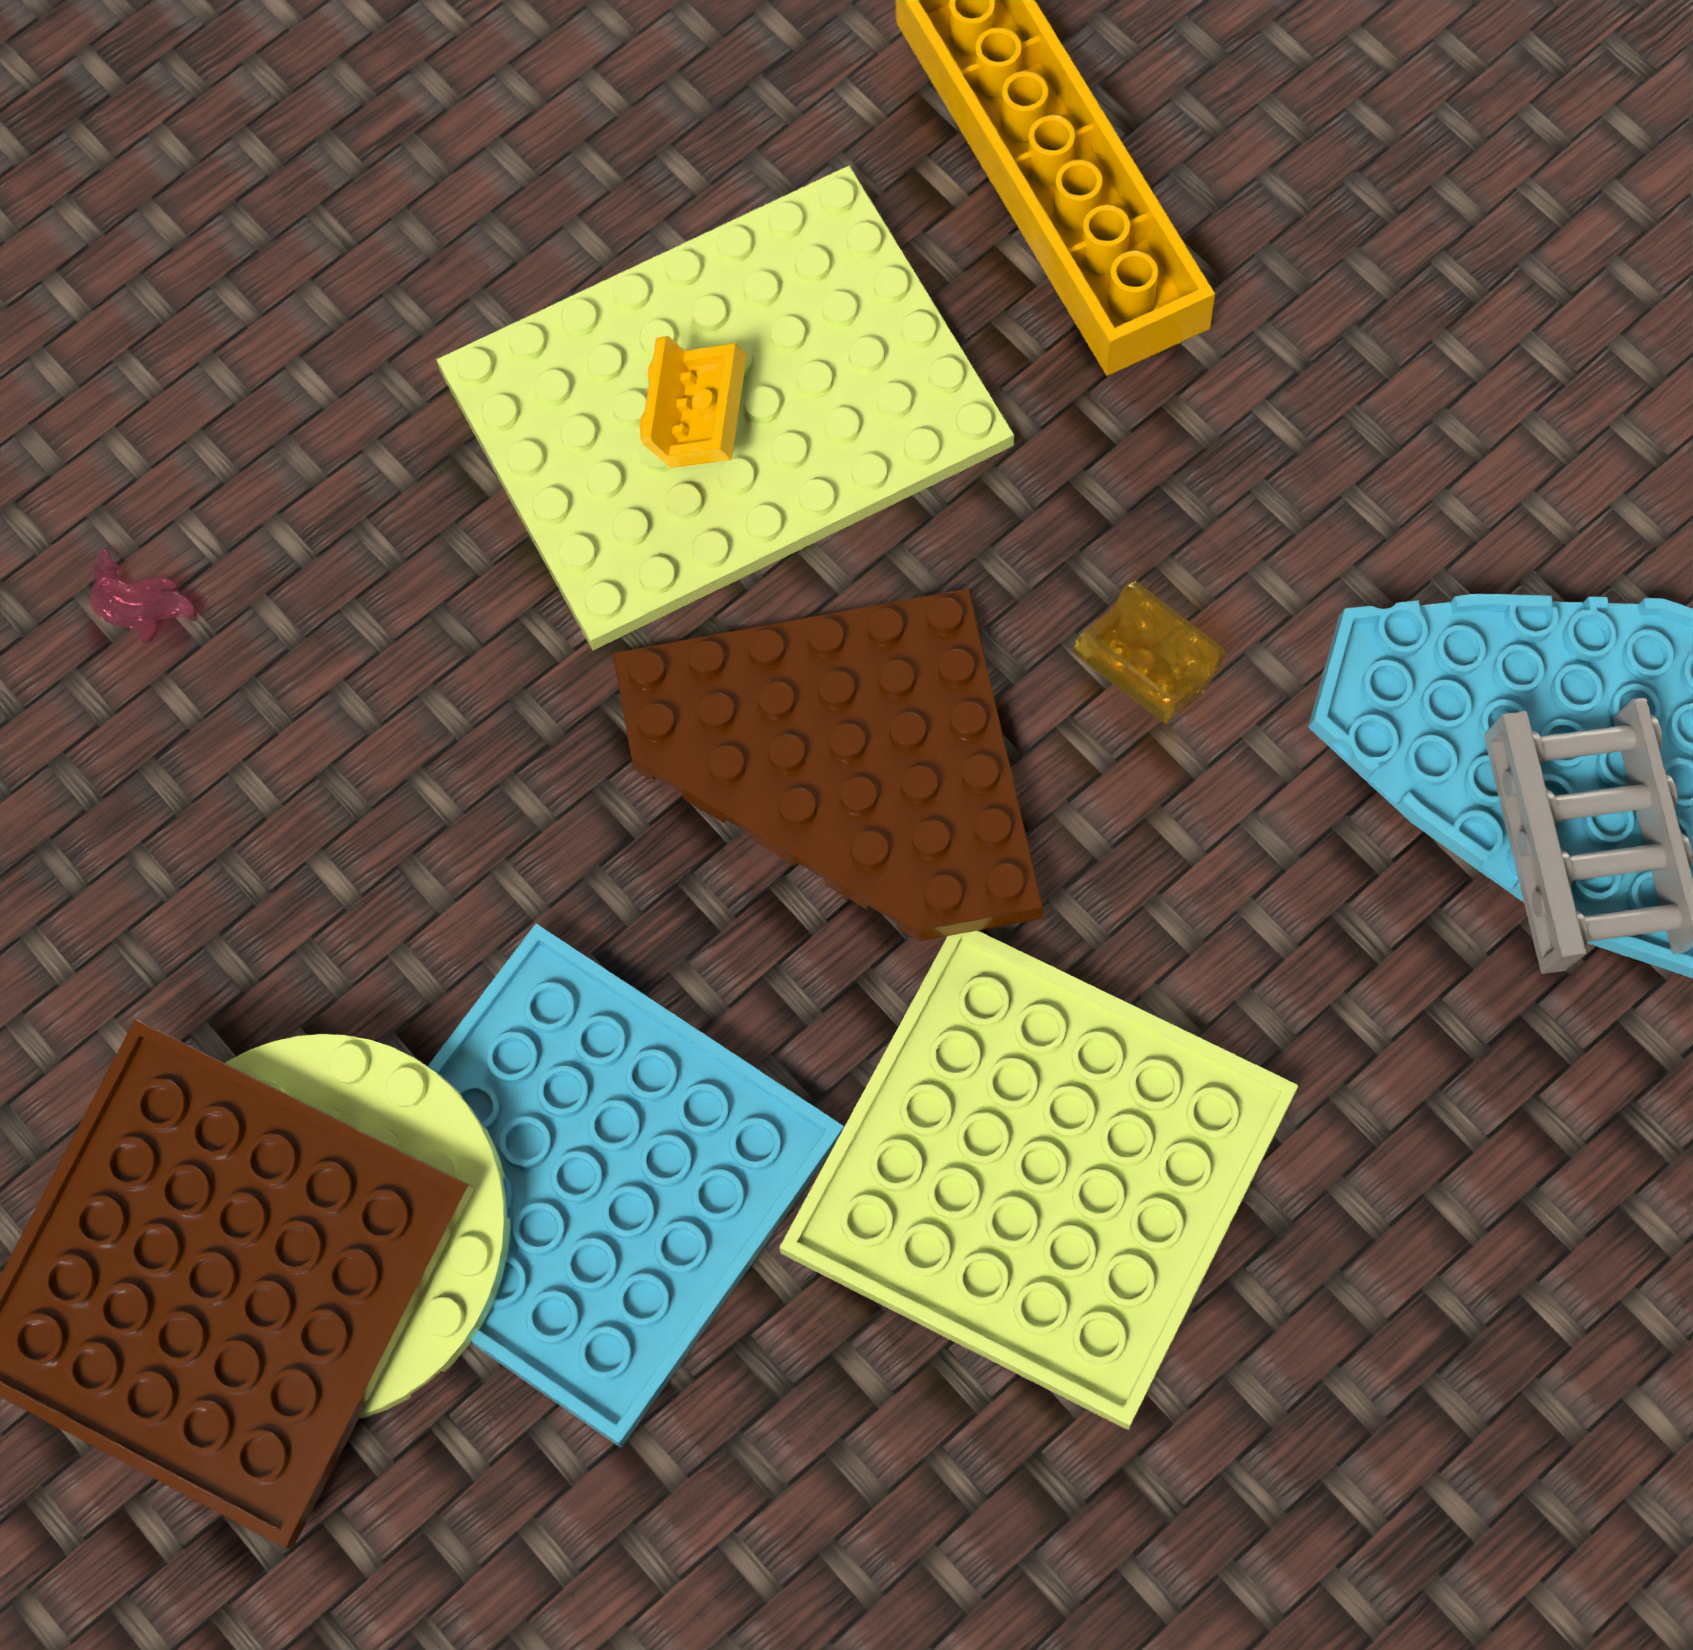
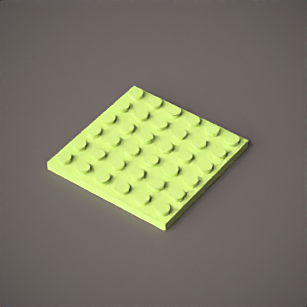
M980 931L947 936L780 1245V1253L1129 1430L1299 1085Z

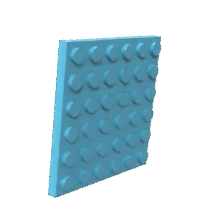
M535 924L428 1065L429 1068L440 1074L460 1092L482 1126L487 1129L498 1152L505 1175L503 1184L506 1196L507 1217L510 1218L508 1255L494 1303L483 1325L471 1340V1344L622 1448L826 1161L844 1126L538 924Z

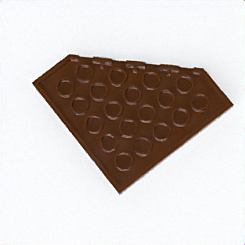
M969 588L613 653L633 768L653 781L658 778L683 794L684 800L724 823L727 820L751 834L754 842L790 864L796 866L799 863L824 878L825 885L868 910L869 907H872L898 923V929L918 941L1043 919L1041 898Z

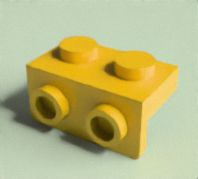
M669 336L656 338L653 360L648 367L649 386L645 412L640 419L641 442L669 468L732 460L747 354L736 343L684 351Z

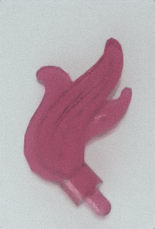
M103 548L98 552L99 562L93 565L95 584L91 590L89 602L94 613L103 621L115 626L136 629L139 631L141 642L149 643L157 634L156 620L172 617H185L191 621L197 620V611L190 601L184 596L175 593L178 589L175 582L164 578H149L133 585H125L119 581L118 565L116 562L111 561L109 550Z

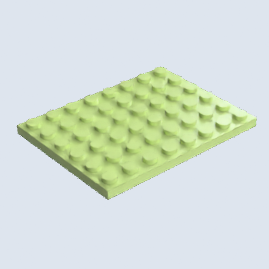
M850 166L436 359L444 380L592 651L1014 446L1013 432ZM669 336L684 351L736 343L747 354L732 460L669 468L641 442L640 419L645 412L649 386L648 367L653 360L656 338Z

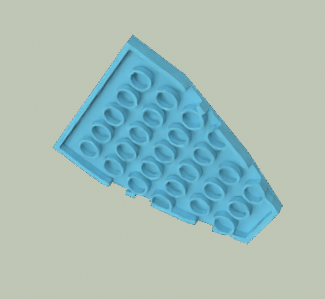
M1470 594L1455 596L1451 602L1421 606L1419 600L1399 602L1387 609H1379L1374 606L1346 608L1338 617L1308 728L1412 824L1523 903L1524 900L1484 739V734L1503 714L1527 711L1531 730L1536 731L1539 736L1615 727L1614 717L1632 699L1646 698L1651 716L1657 718L1661 727L1662 746L1660 753L1665 772L1672 777L1676 785L1677 806L1675 811L1681 834L1686 835L1689 839L1693 853V608L1663 598H1644L1639 604L1608 603V597H1588L1584 602H1552V596ZM1621 751L1543 761L1541 766L1546 790H1550L1554 796L1630 786ZM1636 810L1561 820L1557 822L1555 827L1560 848L1566 851L1569 856L1644 846ZM1692 863V867H1691L1690 870H1691V874H1692V878H1693V863ZM1651 870L1576 880L1572 882L1570 887L1575 909L1580 911L1583 916L1660 906ZM1667 931L1588 942V944L1693 978V948L1684 953L1673 954Z

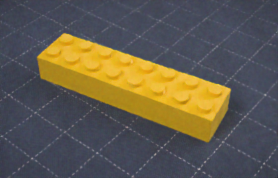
M896 0L897 25L1106 376L1209 330L1215 298L1214 291L1035 0Z

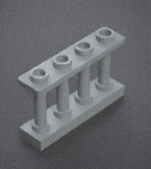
M1646 698L1632 699L1614 717L1615 727L1539 736L1536 731L1531 730L1527 711L1503 714L1484 734L1541 974L1566 971L1586 954L1585 947L1589 941L1667 931L1673 954L1684 953L1693 948V878L1690 870L1693 863L1692 847L1687 836L1681 834L1675 811L1677 806L1676 785L1672 777L1665 772L1660 753L1662 746L1661 727L1657 718L1651 716ZM1621 751L1630 786L1556 796L1550 790H1546L1541 771L1543 761ZM1636 810L1644 846L1571 856L1566 851L1561 850L1555 828L1558 821ZM1651 870L1660 906L1583 916L1580 911H1576L1570 889L1573 881Z

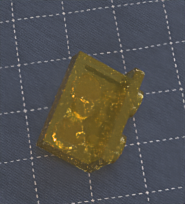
M1134 580L1123 587L1114 608L1079 636L1072 651L1166 725L1207 690L1225 655V650L1219 644Z

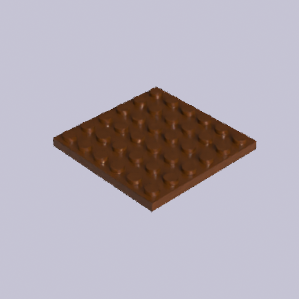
M134 1019L0 1275V1397L284 1548L293 1549L475 1187Z

